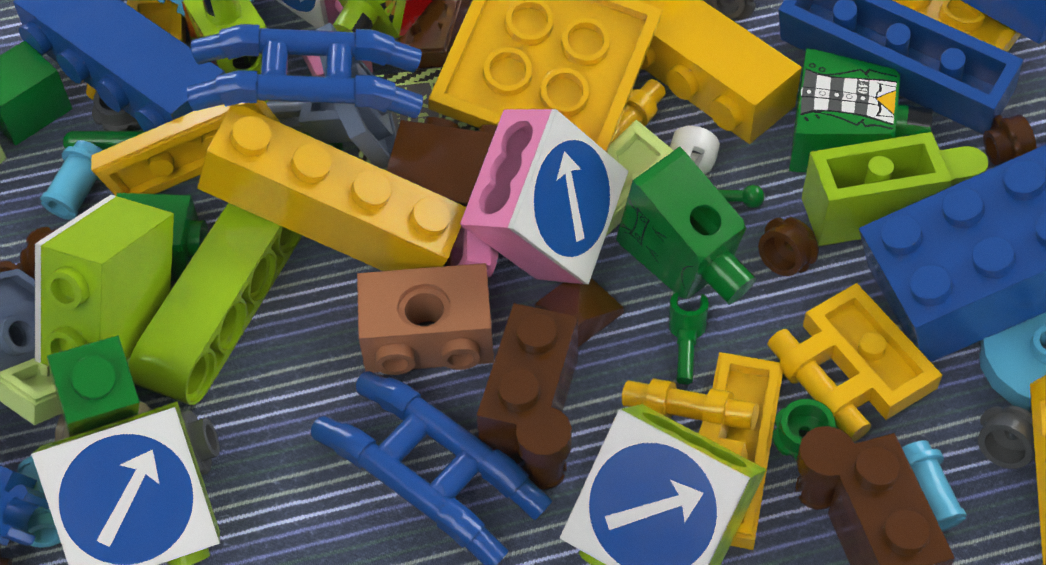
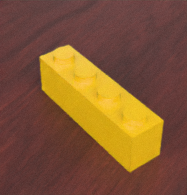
M639 0L663 9L660 22L641 70H646L667 85L678 98L688 100L709 115L720 128L733 132L750 145L795 107L802 71L800 65L703 0Z
M240 104L229 107L208 147L197 189L381 271L443 267L449 258L466 210L465 206Z

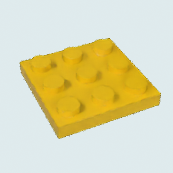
M472 0L429 96V110L480 128L481 125L498 126L504 109H557L603 150L608 152L660 22L663 9L639 0Z

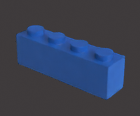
M121 0L13 1L22 26L18 29L22 40L30 44L42 56L47 54L58 62L63 72L72 81L78 84L84 81L94 88L100 98L112 110L119 112L123 109L134 117L144 132L193 112L194 110L191 108L187 98V87L215 80L218 75L225 74L224 70L212 62L197 64L189 46Z
M784 0L778 9L782 41L806 51V48L816 49L895 69L900 74V96L923 107L933 108L934 112L981 134L991 130L995 116L1002 114L1017 87L1024 59L893 0Z

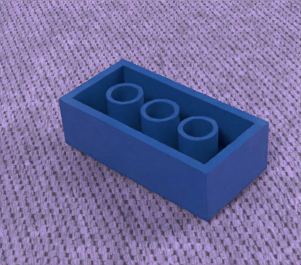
M1046 144L859 228L869 270L905 335L930 362L1046 312Z

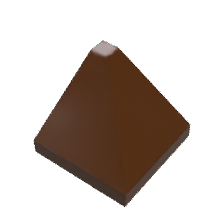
M592 278L589 285L563 282L535 303V308L578 316V347L624 313V307Z

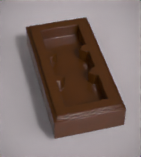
M432 0L408 32L397 39L398 42L421 50L422 56L418 68L443 67L467 14L471 0Z

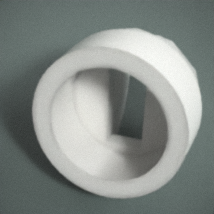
M684 126L675 131L670 148L675 150L680 146L700 170L707 174L716 162L720 143L718 138L705 128Z

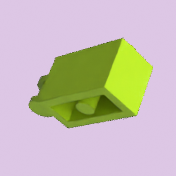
M932 132L812 151L809 156L801 199L819 246L861 239L860 227L987 171L989 161L984 152L971 146L940 150Z

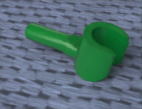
M675 292L670 299L668 327L670 332L677 337L678 362L676 381L679 384L688 385L693 382L694 349L697 338L701 337L706 330L709 302L706 295L701 294L700 308L695 311H685L678 306L679 292Z

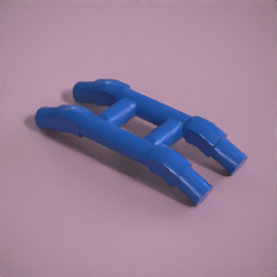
M240 24L221 29L217 34L191 41L192 55L199 65L224 58L231 60L243 56H259V54H262L261 74H257V71L238 70L218 75L215 80L188 86L187 98L194 111L223 104L227 107L239 103H257V100L355 104V107H370L382 112L388 110L413 119L418 117L422 109L423 96L421 94L397 87L392 81L373 75H355V78H352V57L355 60L370 61L382 66L388 64L411 73L417 70L422 56L420 49L395 41L393 36L376 30L355 29V32L270 29L260 28V25ZM288 55L326 56V77L287 75Z
M366 371L359 376L356 382V390L359 395L380 404L382 409L393 413L403 420L379 446L376 444V440L364 431L348 423L342 424L327 416L317 418L311 427V436L315 441L333 449L337 455L349 460L359 469H365L436 522L438 528L448 534L462 548L465 547L483 565H497L509 550L484 527L485 524L470 509L455 499L478 472L481 473L483 479L492 484L506 498L509 497L533 520H536L553 501L528 478L529 474L512 458L499 449H493L421 398V394L409 385L391 377L385 378L371 371ZM426 435L456 455L431 483L402 463V460Z

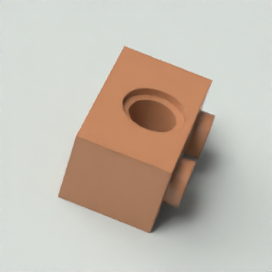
M486 263L357 273L358 331L365 372L371 371L373 373L382 372L388 375H400L412 369L447 367L454 370H464L472 368L477 364L494 363ZM427 321L435 322L434 324L428 326L418 325L422 322Z

